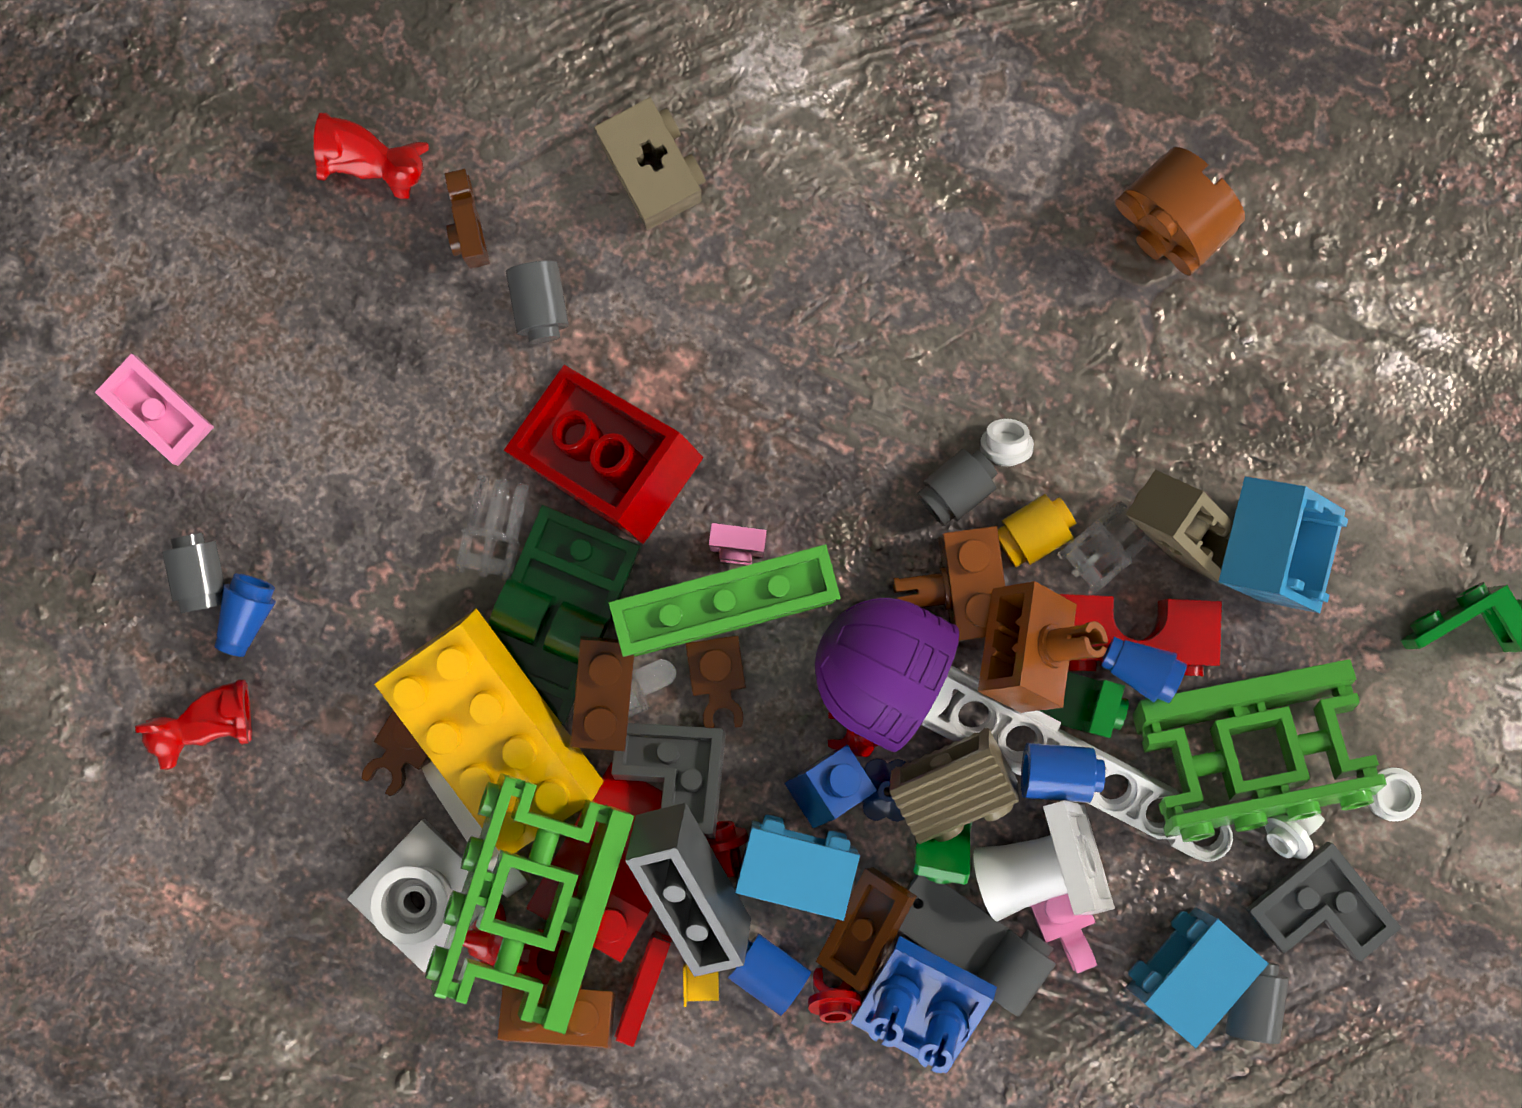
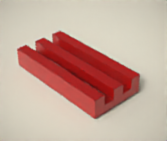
M655 931L650 936L614 1035L617 1042L634 1047L672 942V938L669 935Z

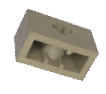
M649 97L594 126L602 149L647 231L702 202L699 185L706 182L705 177L694 156L689 154L683 157L674 140L680 137L681 134L667 108L658 112L654 102ZM651 152L657 160L661 159L663 168L656 172L650 165L645 164L644 156Z
M1155 469L1145 486L1137 493L1133 504L1125 515L1176 563L1219 583L1233 521L1204 491Z

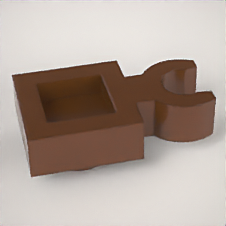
M466 169L444 173L455 222L446 225L453 256L462 255L463 260L470 269L489 265L490 260L480 216L476 209L470 176L467 175Z
M739 636L686 643L693 696L709 694L710 703L706 706L703 713L705 728H715L713 715L720 708H727L733 713L735 728L742 727L744 720L742 708L736 701L732 700L731 690L746 688Z
M394 710L374 740L375 743L385 748L386 751L382 757L371 760L365 766L361 779L366 782L371 781L378 769H388L392 774V782L385 794L393 796L405 784L406 773L404 768L407 763L420 770L429 758Z

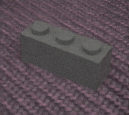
M686 802L636 815L625 861L693 976L696 977L744 966L751 917L738 894L735 893L733 885Z

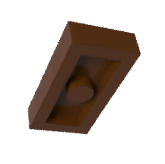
M580 636L570 747L625 752L634 655L623 657L618 639Z
M874 867L864 869L849 898L844 921L837 920L816 962L856 990L862 991L867 989L917 896Z

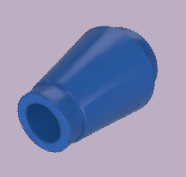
M234 574L231 583L224 585L216 634L217 639L214 644L216 649L233 656L244 657L246 655L248 647L252 644L276 603L272 598L275 590L273 585L245 574Z
M1117 637L1112 638L1100 664L1101 667L1110 670L1113 675L1153 703L1160 699L1168 704L1177 692L1187 668L1186 663L1176 659L1177 653L1127 640L1123 641Z

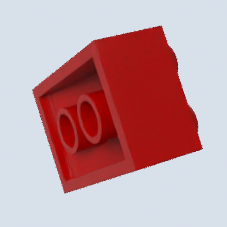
M566 365L562 366L504 449L508 455L643 545L704 458L680 432Z
M611 762L602 777L604 782L593 801L627 811L634 815V819L593 947L621 963L653 907L625 861L636 815L661 809L663 791L645 781L615 780L611 774L613 764ZM581 814L574 825H578ZM595 822L589 843L567 836L551 865L574 871L579 875L572 895H577L600 822ZM543 877L526 909L547 920L559 881Z

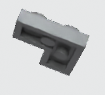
M628 723L625 752L614 751L611 772L615 780L664 783L661 809L686 802L706 839H715L726 737L724 729Z
M1326 842L1245 908L1275 947L1282 953H1286L1324 921L1355 960L1361 962L1401 929V926L1331 842Z

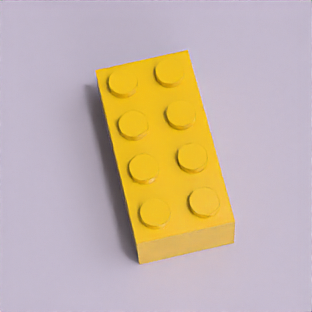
M477 608L395 664L374 684L481 828H483L486 818L478 814L482 795L488 782L497 784L500 773L536 784L537 787L529 811L560 821H564L581 810L586 799L593 801L604 782L581 749L570 747L571 736ZM512 795L495 847L498 851L501 849L515 853L535 840L538 827L521 823L511 818L517 797Z

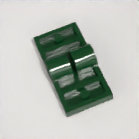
M542 505L512 576L506 581L497 598L488 625L565 728L575 701L580 636L604 637L612 618L609 602L620 599L641 546Z

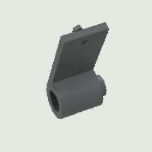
M916 875L906 889L917 897L899 930L929 952L996 986L994 1001L1019 1017L1055 967L1056 963L1048 957L1054 948L1028 929L1020 937L999 921H995L991 915L949 885L935 883L928 880L925 876Z

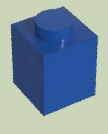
M848 745L825 755L784 783L812 828L835 820L877 791Z

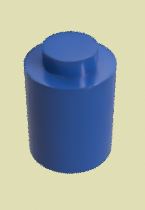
M1026 743L1021 764V792L1023 798L1090 803L1094 792L1101 793L1105 784V762L1102 759H1096L1094 748Z
M758 933L752 941L748 939L744 966L732 968L727 978L781 1016L800 993L811 971Z

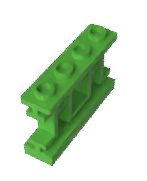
M825 544L609 602L623 657L630 655L637 657L831 605L835 600L841 599L827 545Z
M1351 659L1176 693L1169 704L1160 699H1157L1154 703L1149 699L1141 700L1132 716L1137 735L1142 734L1143 736L1142 745L1144 752L1171 748L1183 791L1182 794L1163 797L1158 804L1161 815H1164L1166 822L1163 826L1166 838L1181 835L1183 842H1194L1214 836V828L1234 824L1237 832L1249 831L1267 825V817L1287 814L1289 821H1297L1319 815L1321 813L1320 807L1340 803L1342 810H1352L1374 803L1373 796L1387 785L1384 774H1378L1376 767L1379 765L1376 755L1349 760L1336 714L1353 711L1360 703L1358 694L1353 693L1351 686L1356 681ZM1333 696L1332 698L1320 700L1313 708L1319 731L1297 735L1289 706L1267 710ZM1229 717L1215 721L1210 728L1215 747L1214 752L1192 756L1184 727L1162 731ZM1275 727L1287 772L1243 781L1231 735ZM1326 751L1334 780L1357 776V779L1290 792V789L1302 787L1310 780L1304 759L1306 755ZM1222 772L1229 801L1252 797V800L1188 813L1183 811L1198 808L1204 801L1198 777Z
M500 773L497 784L488 782L482 795L478 814L486 817L479 838L470 836L467 842L460 868L467 870L468 874L462 892L453 890L450 895L443 917V924L450 925L444 947L434 946L427 965L425 978L433 980L431 990L435 997L442 999L448 997L463 1004H467L475 977L523 990L524 994L517 1013L520 1020L530 1023L536 1022L541 1024L544 1029L565 1034L634 815L627 811L587 799L585 800L578 825L529 811L537 785ZM511 795L515 796L517 799L511 818L515 821L538 827L530 856L527 858L500 849L494 870H487ZM597 821L600 823L577 895L575 896L572 894L579 875L574 871L551 865L553 854L560 834L589 843L595 822ZM510 867L559 881L543 933L494 919ZM480 905L482 907L476 922L478 930L502 936L503 940L494 966L465 957L457 980L453 978V974L475 907ZM565 930L542 1004L538 1003L544 985L542 981L538 978L516 972L524 945L526 943L554 952L560 932Z

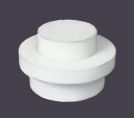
M999 419L990 423L987 431L982 435L980 451L988 460L995 464L1010 467L1025 462L1031 457L1034 442L1029 435L1028 427L1022 422L1014 419Z
M1385 768L1378 771V774H1384L1387 785L1373 796L1374 803L1368 805L1371 811L1378 817L1388 821H1402L1411 817L1421 802V788L1416 778L1408 771L1400 768Z

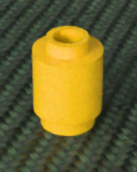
M1043 494L1002 520L1004 526L998 529L999 544L1015 568L1026 561L1029 565H1032L1072 540L1073 536L1069 528L1077 523L1060 497L1051 501L1046 494Z

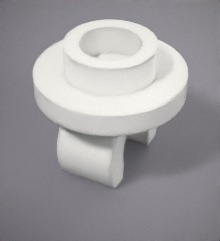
M1283 814L1268 817V824L1265 825L1266 838L1269 845L1281 856L1305 859L1313 851V843L1309 836L1323 824L1325 819L1320 814L1297 821H1289L1288 816Z

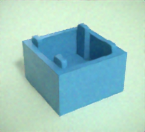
M1245 476L1218 582L1260 602L1320 613L1323 602L1328 603L1330 595L1325 592L1341 527H1347L1348 519L1344 517L1346 510L1306 486Z
M770 814L764 816L763 823L752 820L736 882L735 893L844 921L860 858L856 847L851 846L846 834L830 830L827 833L826 839L788 830L785 829L783 818Z
M1195 907L1189 914L1185 911H1180L1171 921V926L1175 931L1146 964L1138 960L1128 971L1132 981L1126 988L1193 1047L1197 1048L1269 963L1219 919Z

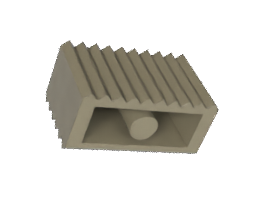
M984 728L979 733L974 732L970 737L954 741L950 746L945 745L940 750H934L931 754L915 758L911 763L906 762L903 766L895 767L891 771V797L895 800L896 806L900 809L901 815L905 818L907 825L910 826L911 832L915 835L916 841L919 844L933 838L937 842L948 841L957 836L963 830L964 825L982 817L986 821L997 820L1008 814L1012 810L1013 804L1019 802L1018 780L989 728Z

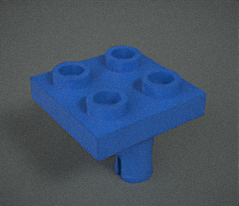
M899 936L862 998V1004L854 1013L851 1024L868 1032L874 1041L877 1042L878 1039L883 1040L881 1045L886 1047L894 1046L912 1055L925 1068L929 1064L932 1066L931 1071L947 1074L993 1002L997 987Z

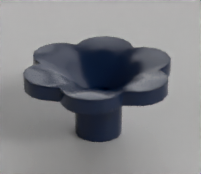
M875 758L866 763L864 771L877 790L861 801L863 802V812L869 819L879 821L887 817L895 822L905 819L891 795L886 796L883 792L885 787L890 786L891 771L895 767L903 766L906 763L905 761L895 759L887 763L882 759Z

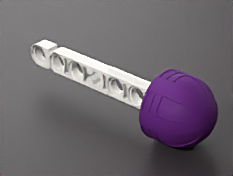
M893 598L871 599L860 602L842 612L823 634L815 658V674L821 698L829 712L839 723L865 739L891 752H897L913 737L920 725L952 741H960L964 737H970L974 732L979 733L984 728H989L1010 768L1014 773L1021 776L1023 751L1017 752L1007 747L1006 737L1011 729L1017 726H1027L1035 731L1034 743L1094 748L1096 759H1102L1105 762V778L1113 774H1119L1128 779V788L1123 796L1117 799H1107L1100 795L1099 792H1094L1093 799L1088 804L1156 839H1167L1172 847L1197 860L1204 862L1216 861L1224 857L1230 850L1233 842V832L1229 825L1220 827L1218 839L1209 846L1201 847L1193 842H1183L1181 835L1166 838L1163 829L1166 822L1154 823L1146 818V810L1148 805L1156 799L1179 794L1177 789L1059 729L1060 721L1040 711L1020 713L977 692L979 679L952 666L959 641V628L941 617L904 600ZM954 689L958 690V692L952 697V691ZM978 701L988 707L989 714L983 724L977 727H967L959 721V711L968 702ZM948 706L947 714H941ZM1201 803L1198 808L1183 811L1184 813L1208 809L1211 807L1205 805L1204 803Z

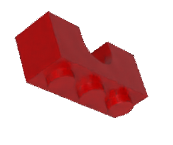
M1059 594L1077 604L1074 626L1095 621L1099 622L1105 629L1108 643L1093 644L1091 647L1104 646L1107 648L1112 638L1117 637L1123 641L1127 640L1177 653V660L1187 664L1184 676H1204V666H1220L1222 601L1159 600L1155 628L1146 638L1137 641L1126 637L1117 628L1114 621V596ZM1103 656L1099 658L1070 660L1068 671L1097 672V661H1102Z

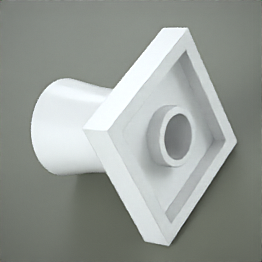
M1064 800L1043 806L1051 833L1049 836L1014 844L974 849L973 859L978 886L985 906L995 921L1002 920L1026 907L1064 894L1069 896L1074 915H1093L1115 909L1084 804Z
M423 819L347 899L375 925L385 938L396 945L425 973L434 946L444 947L450 929V925L443 924L445 909L452 891L462 892L468 871L460 868L463 855L430 823ZM411 891L420 892L424 896L425 906L422 910L412 903ZM476 905L470 925L479 916L482 906Z

